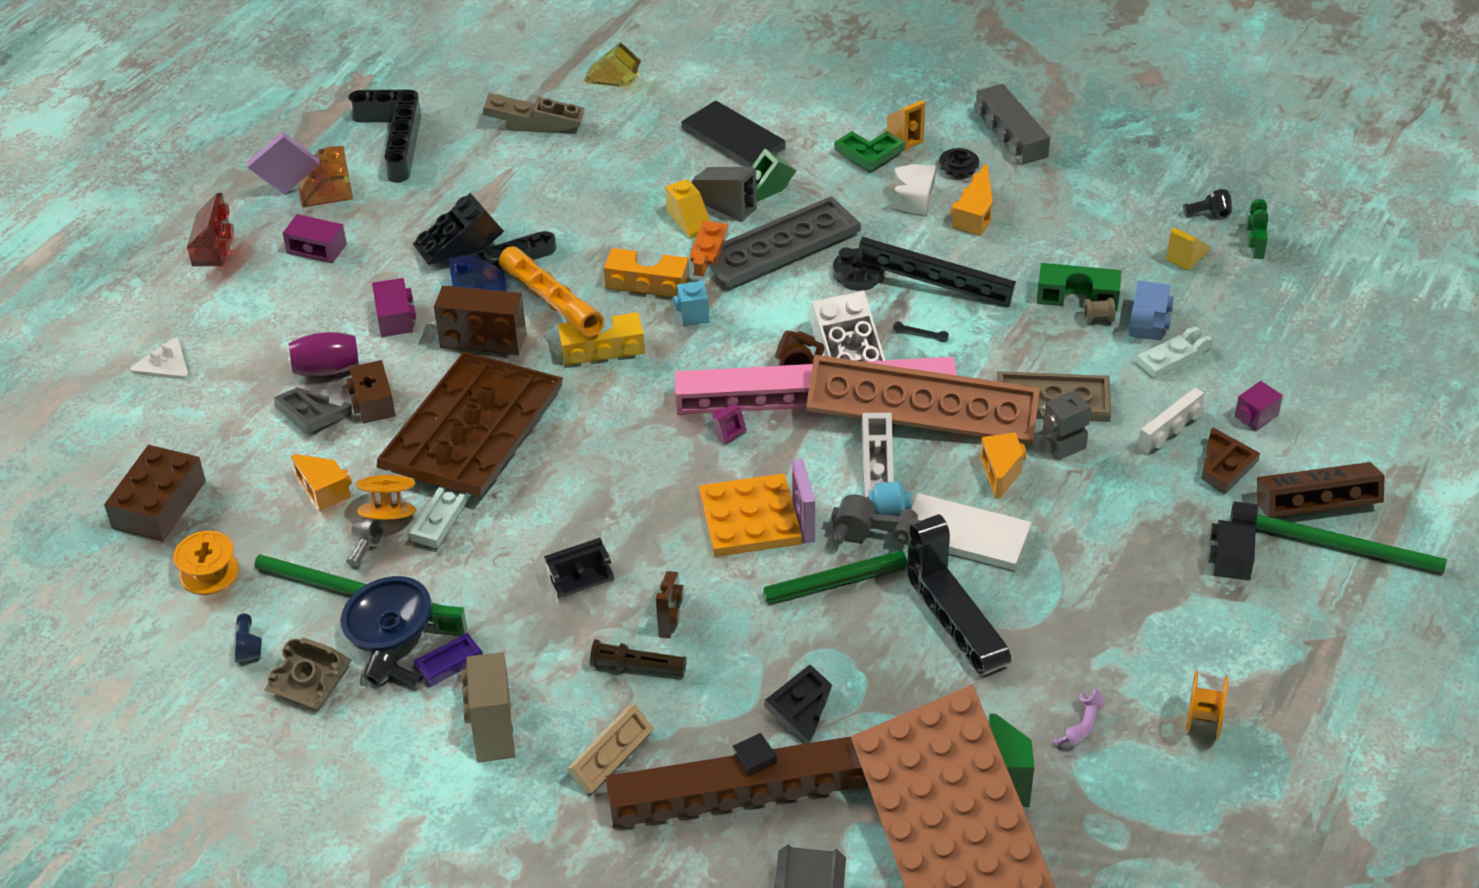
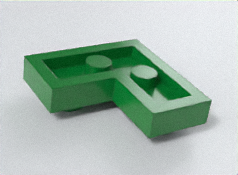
M851 131L834 142V150L868 171H872L905 150V141L886 131L869 142Z

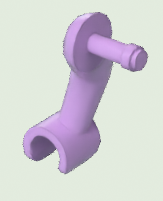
M1093 688V695L1090 698L1085 693L1080 694V700L1086 706L1083 720L1080 724L1067 728L1066 736L1054 739L1053 744L1055 747H1059L1066 742L1076 746L1091 734L1094 729L1097 711L1105 704L1104 697L1096 688Z

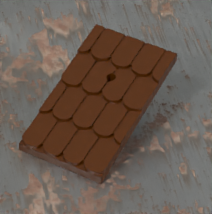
M464 351L377 458L376 468L386 471L391 470L390 472L411 478L415 477L417 480L438 486L442 485L445 488L463 493L468 492L470 495L481 497L501 473V468L516 452L519 443L540 420L544 410L558 395V391L562 387L563 377Z

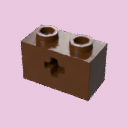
M382 360L349 367L351 378L346 379L350 395L355 394V397H351L354 414L360 413L362 423L396 417L393 398Z

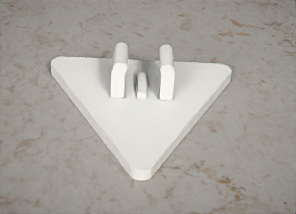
M173 338L165 344L162 343L160 348L150 351L148 356L130 368L133 374L179 379L189 377L178 338Z

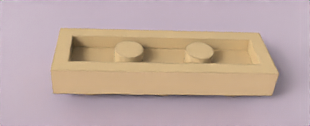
M635 704L628 705L571 763L567 770L586 794L593 793L606 779L605 776L610 775L654 728Z

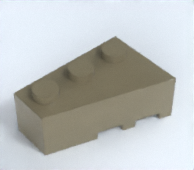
M505 653L467 657V669L461 670L464 702L463 714L465 724L471 723L477 763L516 758Z

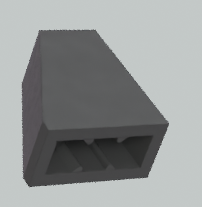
M707 167L692 180V184L700 192L705 206L738 221H744L757 209L756 168Z

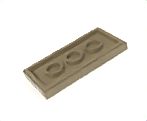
M997 371L998 382L1040 388L1036 419H1043L1047 401L1075 390L1092 407L1090 421H1111L1109 376Z

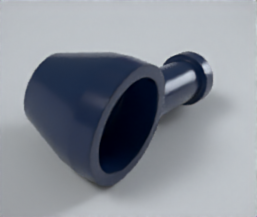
M245 613L238 615L236 618L238 626L236 632L235 663H243L261 658L262 638L250 634L252 617Z

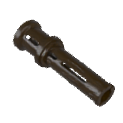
M594 639L590 653V667H596L597 665L615 667L617 671L625 670L627 667L684 677L687 657L629 649V646L625 643H620L617 646L604 644L600 640Z

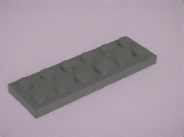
M830 196L725 241L717 264H708V267L730 288L860 232L861 223Z

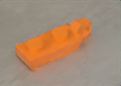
M715 221L702 222L690 253V262H693L694 265L693 275L704 277L708 264H717L728 235V224Z

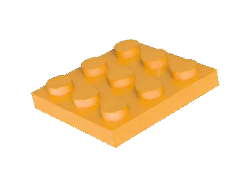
M785 473L699 485V494L714 557L802 544V534Z

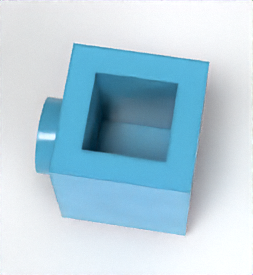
M704 281L677 284L678 296H673L675 312L680 313L682 325L708 323L709 303Z

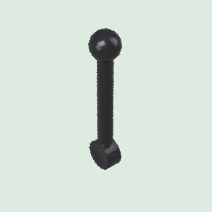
M900 321L893 324V329L896 332L903 330L938 338L940 342H946L949 338V334L946 331L933 332L906 326Z

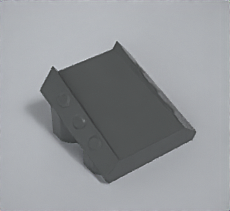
M788 844L778 851L774 888H844L846 857L837 849L825 851L794 848Z

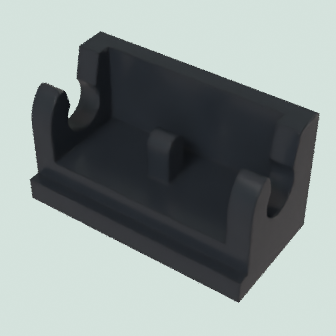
M601 538L544 556L546 577L557 599L614 580V574L609 566L612 562Z

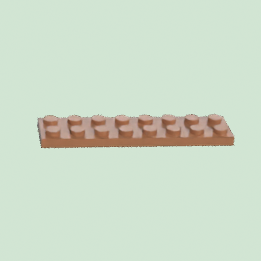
M814 354L806 411L862 419L863 413H892V424L978 437L1016 432L1019 443L1032 444L1034 441L1040 388Z

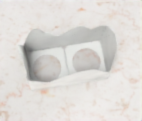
M913 164L895 168L896 175L906 185L895 187V191L903 199L897 203H890L888 206L910 214L927 216L934 190L936 166Z

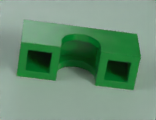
M1041 263L1036 304L1063 306L1066 296L1077 293L1087 296L1091 301H1107L1108 298H1113L1115 311H1118L1122 270Z

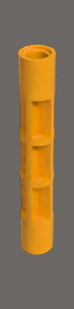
M513 246L502 251L499 257L501 268L517 281L524 283L531 293L546 301L551 309L562 314L566 321L586 337H592L602 330L604 326L602 314L586 301L576 297L567 286L556 281L548 271L542 270L532 258L519 248Z

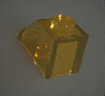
M620 42L590 66L584 80L592 84L620 87L627 81L632 82L638 76L641 60Z

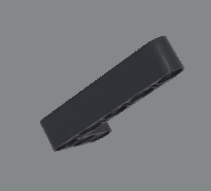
M409 89L353 91L349 94L348 99L354 121L360 123L391 122L384 155L387 176L392 182L406 181L411 173L421 120L418 93Z
M937 514L909 526L907 575L915 591L974 670L980 676H983L1011 664V654L1004 640L948 569L950 531L944 517Z

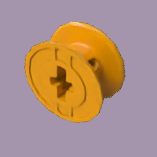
M375 475L358 480L356 483L358 489L371 492V502L359 506L357 509L358 515L369 519L389 520L404 518L414 514L416 511L415 506L401 501V491L413 488L416 484L414 479L400 475ZM375 493H380V501H375ZM392 493H397V501L392 500Z
M207 530L187 536L177 545L173 553L174 564L179 569V580L185 590L193 594L209 595L228 588L236 580L239 573V565L233 556L234 548L230 538L221 532Z
M1195 670L1185 735L1189 734L1192 719L1216 723L1215 739L1219 740L1227 696L1228 676L1224 678L1222 691L1197 687L1198 671Z

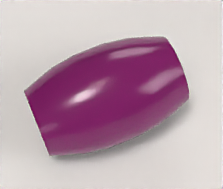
M322 332L306 335L289 343L293 374L307 377L334 376L349 371L351 366L359 365L355 335L341 332Z

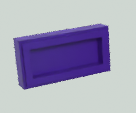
M466 633L414 660L413 663L417 672L423 675V680L426 684L432 687L466 669L467 657L483 655V652L471 636Z

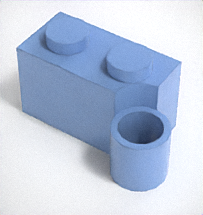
M1138 280L1131 314L1129 336L1162 341L1163 330H1169L1171 314L1166 312L1172 313L1174 296H1169L1170 285Z

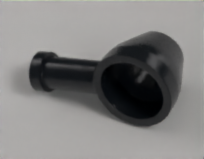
M1226 189L1215 190L1203 201L1183 204L1185 216L1209 210L1219 219L1228 217L1232 213V198L1229 191Z
M373 650L368 656L363 674L367 681L377 686L394 677L411 685L412 688L418 689L423 680V675L415 674L399 666L390 656L377 650Z

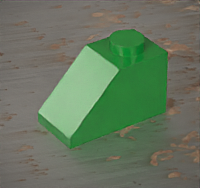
M767 149L762 151L752 167L756 168L757 202L783 191L797 171L784 158Z

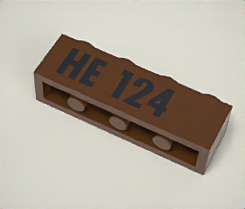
M1371 462L1257 477V504L1269 518L1382 503L1384 502L1385 475Z

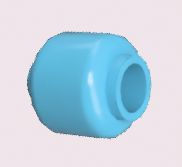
M899 481L879 482L874 485L873 490H869V499L876 506V514L899 516L902 510L912 508L911 492L905 491L904 485Z

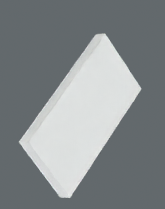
M918 493L911 508L918 514V520H924L937 514L944 517L950 531L949 554L1013 571L1016 570L1032 527V522L920 493Z

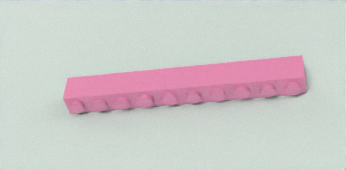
M954 357L864 361L957 375ZM813 364L675 371L677 415L713 413L720 408L725 409L732 404L740 406L741 411L806 408Z

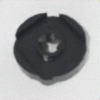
M846 247L840 249L839 255L833 262V276L837 282L838 279L843 282L845 288L857 291L869 290L874 288V283L879 280L881 283L885 279V270L856 262L859 248L851 249Z

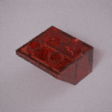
M216 193L196 213L187 244L192 267L223 266L225 257L229 256L230 239L234 238V225L229 223V205L224 202L222 193Z

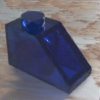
M477 255L449 258L452 286L507 292L505 273L501 269Z

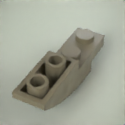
M488 93L482 115L506 120L505 128L527 132H557L579 127L585 108L538 96L534 104L524 100L504 97L499 94Z

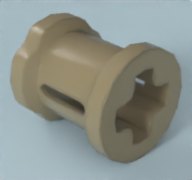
M1108 298L1107 301L1085 299V322L1091 323L1092 320L1106 319L1109 322H1114V299Z

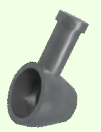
M363 518L353 523L351 533L359 542L351 556H348L346 560L348 565L353 568H359L369 547L380 545L385 535L383 520Z

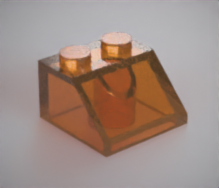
M330 146L318 149L314 156L319 159L320 165L299 182L303 208L353 200L344 146Z

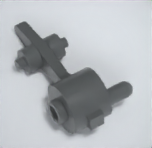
M856 494L847 495L841 500L839 507L833 508L831 518L835 532L832 540L836 545H841L844 540L859 542L869 536L871 529H879L892 532L894 539L901 544L908 543L909 526L921 520H918V514L912 509L902 510L899 516L876 514V506L870 499Z

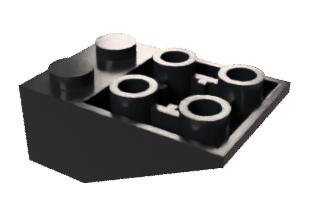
M469 193L467 196L461 197L449 212L439 216L432 227L421 232L412 244L426 263L432 265L483 250L497 239L504 230L479 201Z

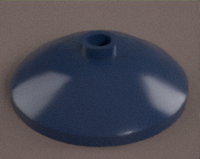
M390 576L377 579L360 588L347 601L341 614V629L348 642L358 649L369 652L373 650L380 652L393 650L413 640L425 628L431 617L432 600L426 587L415 579L405 576Z

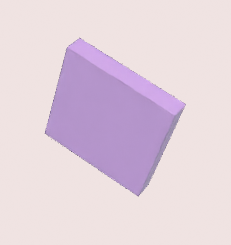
M283 131L247 162V168L284 195L320 165V161L316 156Z
M803 459L793 460L791 463L792 501L803 542L811 543L815 542V498Z

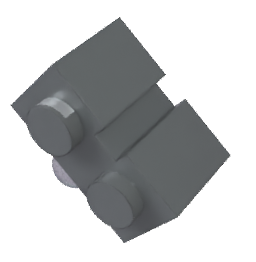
M1075 390L1047 401L1040 410L1044 421L1041 437L1042 446L1058 461L1087 447L1088 431L1085 429V426L1090 424L1092 407Z

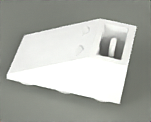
M865 291L812 301L808 316L816 341L822 343L825 347L823 356L862 362L885 360Z

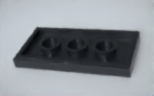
M717 100L681 121V128L746 167H752L764 149L776 154L786 148V140Z

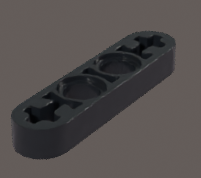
M541 231L463 255L459 259L460 273L466 278H476L502 270L499 265V259L491 260L490 258L500 257L502 251L511 246L525 249L524 253L533 260L551 255L557 248L555 235L549 231Z

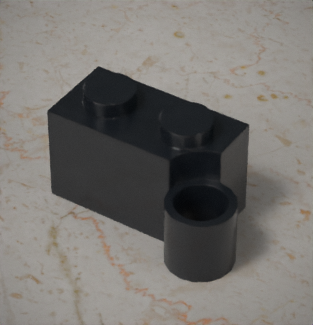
M1233 501L1230 521L1218 520L1217 523L1211 524L1210 541H1215V545H1210L1208 563H1214L1213 576L1242 580L1251 579L1255 560L1258 504Z

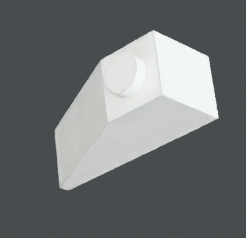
M892 413L862 414V457L864 495L866 498H869V490H873L876 483L894 482Z

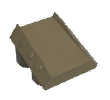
M304 637L301 639H291L286 642L282 649L285 661L280 667H276L271 671L268 677V685L264 690L274 696L308 709L318 710L352 660L334 648Z

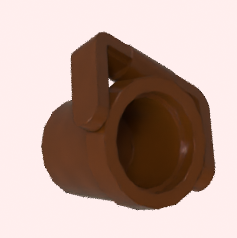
M786 330L777 345L775 358L778 359L779 366L813 364L814 356L807 346L816 347L815 355H823L825 347L822 343L815 341V337L802 331L796 333Z

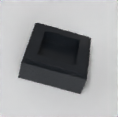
M762 733L732 746L733 755L748 776L777 763V755Z

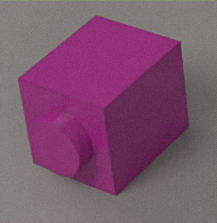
M1259 381L1238 396L1234 417L1255 431H1258L1279 416L1283 395L1264 382Z

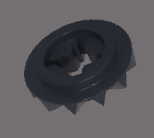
M949 149L939 157L940 169L945 170L946 175L954 174L955 177L958 175L966 177L967 174H974L975 170L979 168L978 156L968 149Z

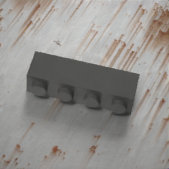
M1003 83L977 91L976 101L974 102L976 114L986 122L988 128L992 129L998 136L999 141L1004 143L1010 150L1011 155L1021 165L1048 158L1050 136Z

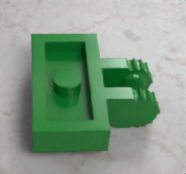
M1259 198L1252 201L1250 206L1251 215H1247L1246 231H1250L1248 234V248H1252L1253 259H1264L1268 240L1267 224L1269 218L1267 202Z

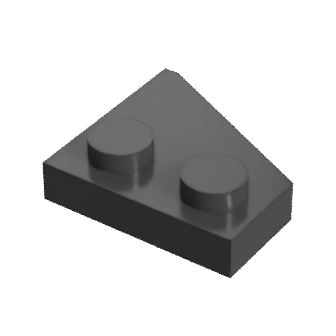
M298 387L274 397V406L307 434L352 414V405L350 403L344 402L341 406L329 403V397L313 394L308 390Z

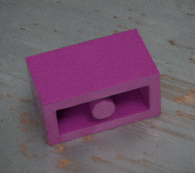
M299 214L293 218L282 233L287 253L334 263L347 245L343 224Z
M404 278L373 282L372 287L381 337L413 332L411 321H417L414 305H409L414 303L411 287H405Z

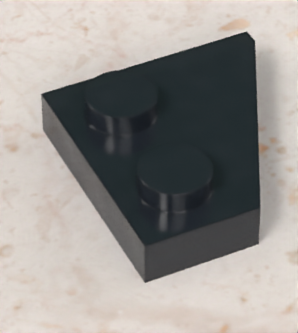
M809 664L765 699L764 707L803 744L811 743L830 695L832 684Z

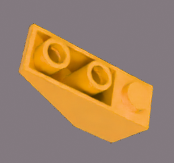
M984 164L979 173L974 174L969 187L963 189L959 201L953 203L950 216L953 217L952 228L981 236L990 224L993 201L988 165Z

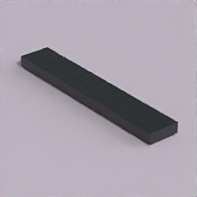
M863 236L859 243L857 263L1007 307L1010 306L1016 281Z

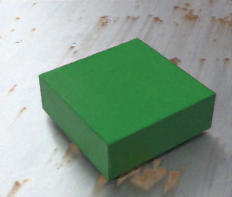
M433 605L431 615L435 633L461 636L466 633L467 623L464 607Z

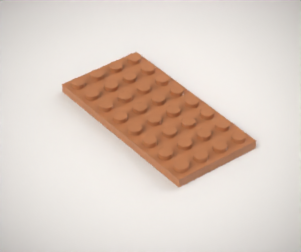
M973 684L851 736L905 888H1056Z

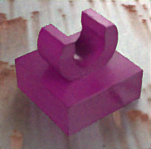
M732 404L725 409L720 408L711 413L718 441L726 444L747 431L740 406Z

